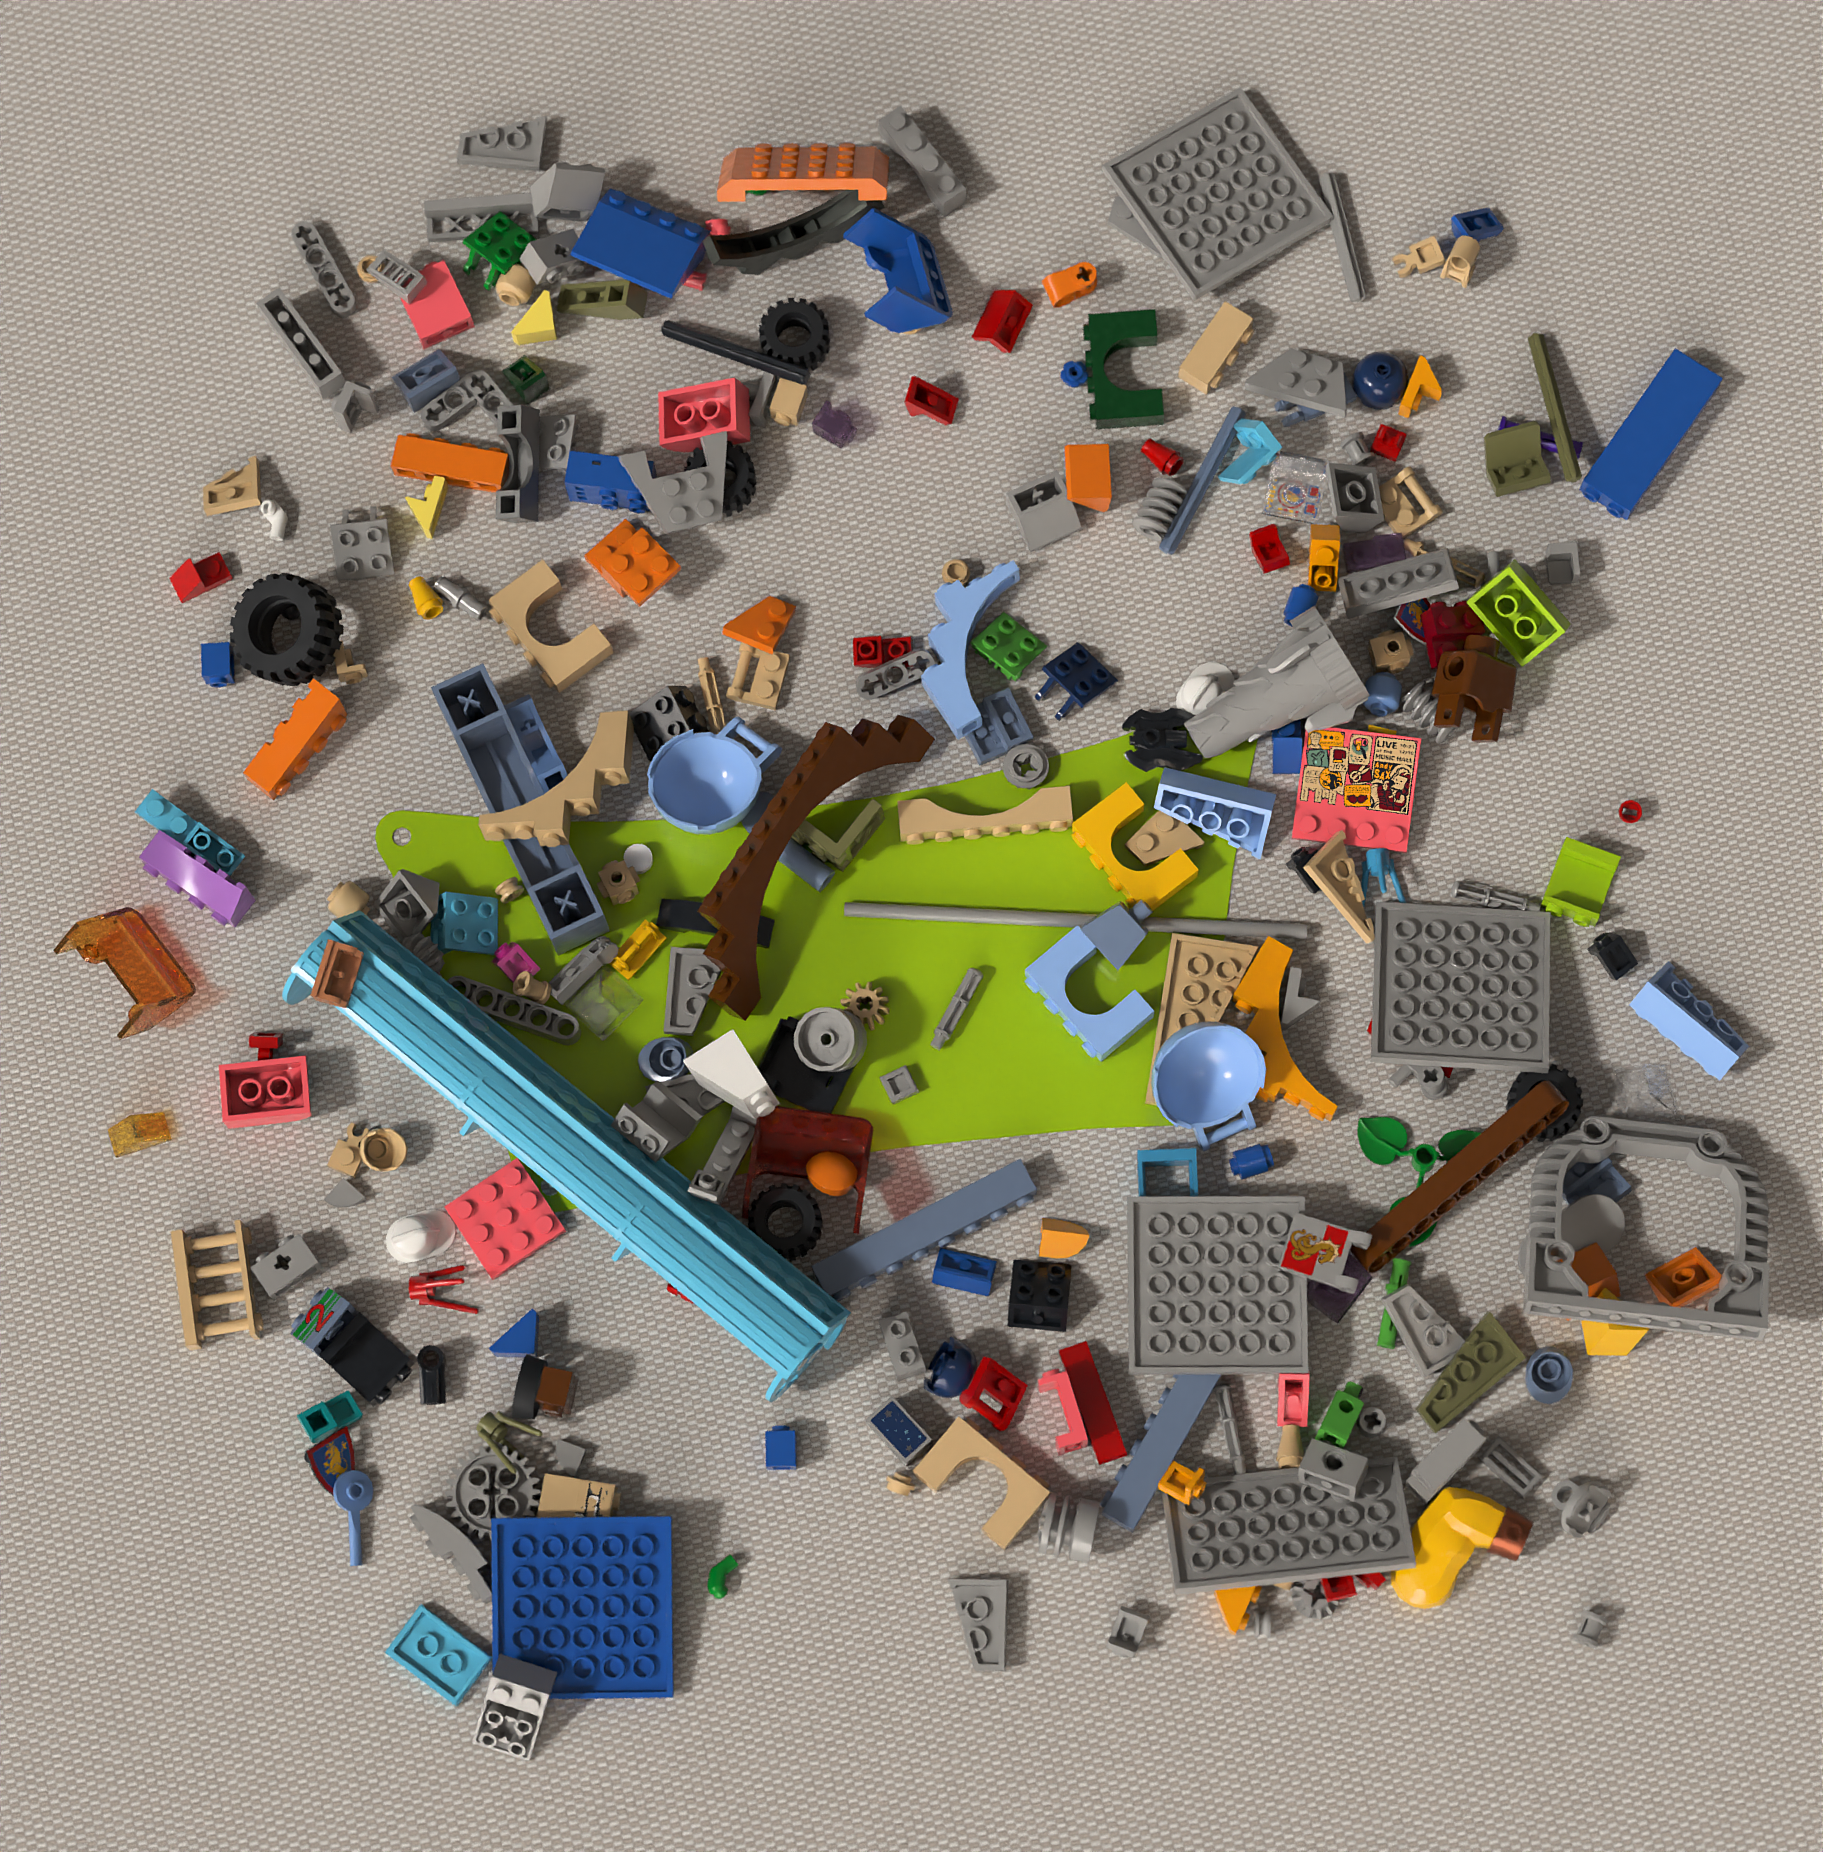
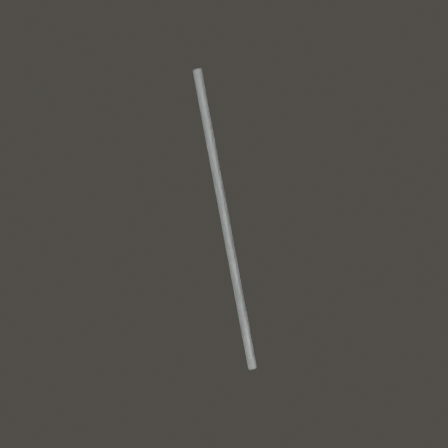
M845 902L844 916L1070 928H1075L1077 925L1081 928L1085 922L1098 915ZM1147 917L1142 921L1148 931L1307 939V925L1161 917Z

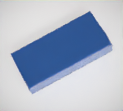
M940 1248L932 1283L989 1296L997 1261Z

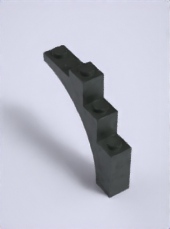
M844 190L825 203L781 223L744 233L709 235L702 242L707 251V257L713 265L737 267L741 274L760 275L780 258L800 259L822 241L840 243L844 239L843 234L872 208L881 211L885 206L882 200H859L858 190Z

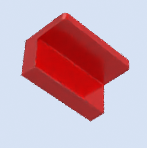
M994 290L972 334V338L975 341H989L1001 352L1011 353L1033 304L1016 290Z

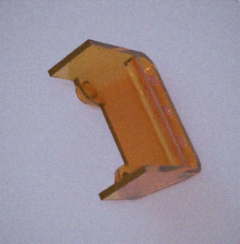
M130 907L76 922L53 950L57 955L76 949L86 962L93 964L105 962L136 1004L128 1011L129 1021L117 1034L120 1040L152 1029L186 1004L196 992L192 980L142 914Z

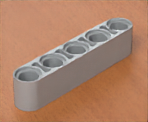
M453 976L447 980L454 988L457 986L466 987L464 996L495 1021L568 1046L578 1042L581 1037L578 1021L570 1014L463 976ZM489 995L493 997V1002L489 1006L481 1007L479 1005V1000L483 996ZM518 1005L520 1011L517 1015L511 1017L505 1014L509 1006ZM540 1014L547 1016V1021L542 1026L532 1024L535 1016ZM571 1024L574 1026V1031L570 1035L564 1036L559 1033L563 1025Z

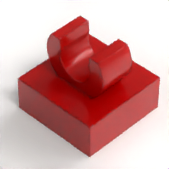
M1381 424L1370 452L1396 462L1407 434Z
M254 1032L249 1036V1047L258 1048V1061L273 1059V1049H278L283 1045V1033Z

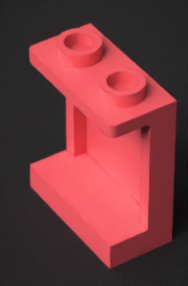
M444 260L431 262L418 271L425 276L427 285L410 304L400 298L417 332L423 349L475 327L472 316ZM409 277L402 287L406 288L412 279Z
M1053 1369L1043 1373V1378L1038 1380L1039 1393L1053 1389L1057 1390L1070 1430L1069 1433L1056 1436L1055 1445L1058 1455L1086 1448L1088 1438L1067 1371L1060 1373L1059 1369Z

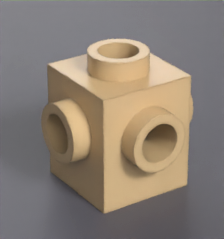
M1394 630L1382 632L1377 638L1370 639L1367 647L1375 674L1387 671L1391 674L1399 673L1405 670V667L1409 665L1410 656H1413L1410 639L1405 640L1403 631L1397 633Z
M617 860L611 861L602 867V871L598 872L601 881L596 884L603 898L609 897L613 906L618 903L624 904L639 894L636 883L640 882V879L634 867L628 868L624 860L620 862ZM622 877V880L620 882H613Z

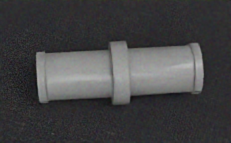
M441 576L433 587L435 592L451 601L453 607L456 609L461 608L477 621H481L489 610V606L470 594V590L465 587L460 588L447 579L446 576Z

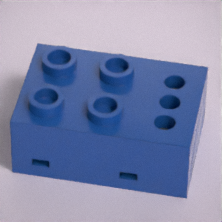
M569 451L564 483L570 501L597 504L608 510H617L618 507L628 508L629 511L639 514L651 511L639 489L631 481L632 478L627 470L619 462L618 456ZM647 460L652 479L658 478L654 461Z

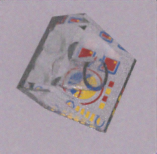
M1279 450L1276 453L1277 457L1271 464L1262 514L1308 524H1318L1327 480L1325 465L1330 463L1331 460Z

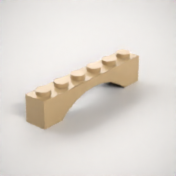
M1070 786L1041 788L1030 799L1019 806L991 815H965L951 812L937 806L926 798L897 801L901 842L907 841V844H921L925 839L947 842L953 840V837L964 836L965 839H978L982 834L1004 837L1010 835V832L1022 831V834H1035L1039 832V829L1061 832L1067 830V827H1072L1073 823Z

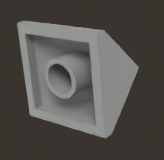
M401 869L373 905L402 941L411 934L422 933L437 914L440 883Z

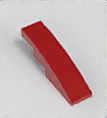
M1087 1341L1058 1350L1064 1369L1067 1371L1077 1406L1098 1464L1101 1465L1127 1456Z

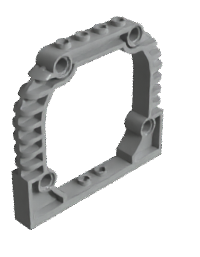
M1611 1115L1601 1117L1590 1116L1586 1118L1579 1130L1564 1135L1562 1139L1546 1149L1538 1160L1533 1172L1530 1195L1529 1235L1526 1248L1523 1313L1762 1341L1768 1330V1200L1765 1187L1759 1179L1757 1172L1742 1160V1155L1727 1147V1139L1721 1132L1713 1129H1705L1699 1125L1689 1127L1678 1126L1671 1122L1651 1123L1643 1119H1617ZM1588 1134H1595L1598 1138H1592ZM1705 1147H1711L1716 1152L1708 1151ZM1611 1153L1686 1161L1690 1169L1697 1174L1719 1178L1732 1196L1735 1210L1734 1261L1728 1263L1719 1281L1720 1292L1708 1300L1704 1310L1671 1307L1666 1303L1646 1304L1634 1299L1620 1301L1588 1297L1589 1286L1571 1267L1575 1256L1574 1249L1571 1244L1561 1239L1563 1180L1574 1164L1577 1162L1599 1163L1606 1160ZM1552 1257H1560L1564 1262H1557ZM1731 1277L1740 1279L1742 1283L1734 1282Z

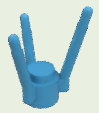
M1376 848L1367 851V861L1362 862L1361 887L1365 900L1362 901L1363 907L1366 901L1369 872H1371L1372 876L1379 877L1381 892L1386 893L1385 875L1389 871L1399 902L1406 903L1394 868V859H1389V850Z

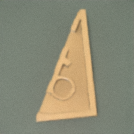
M1341 830L1336 832L1303 868L1367 944L1374 940V927L1371 918L1367 919L1362 904L1365 897L1359 878L1355 874L1353 858H1348L1343 842L1344 839H1347L1346 835Z

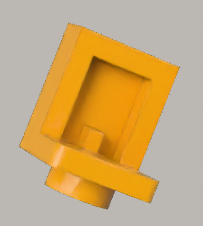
M1173 1461L1159 1481L1158 1489L1190 1505L1194 1497L1199 1498L1206 1488L1207 1482L1204 1481L1205 1470L1199 1467L1194 1472Z

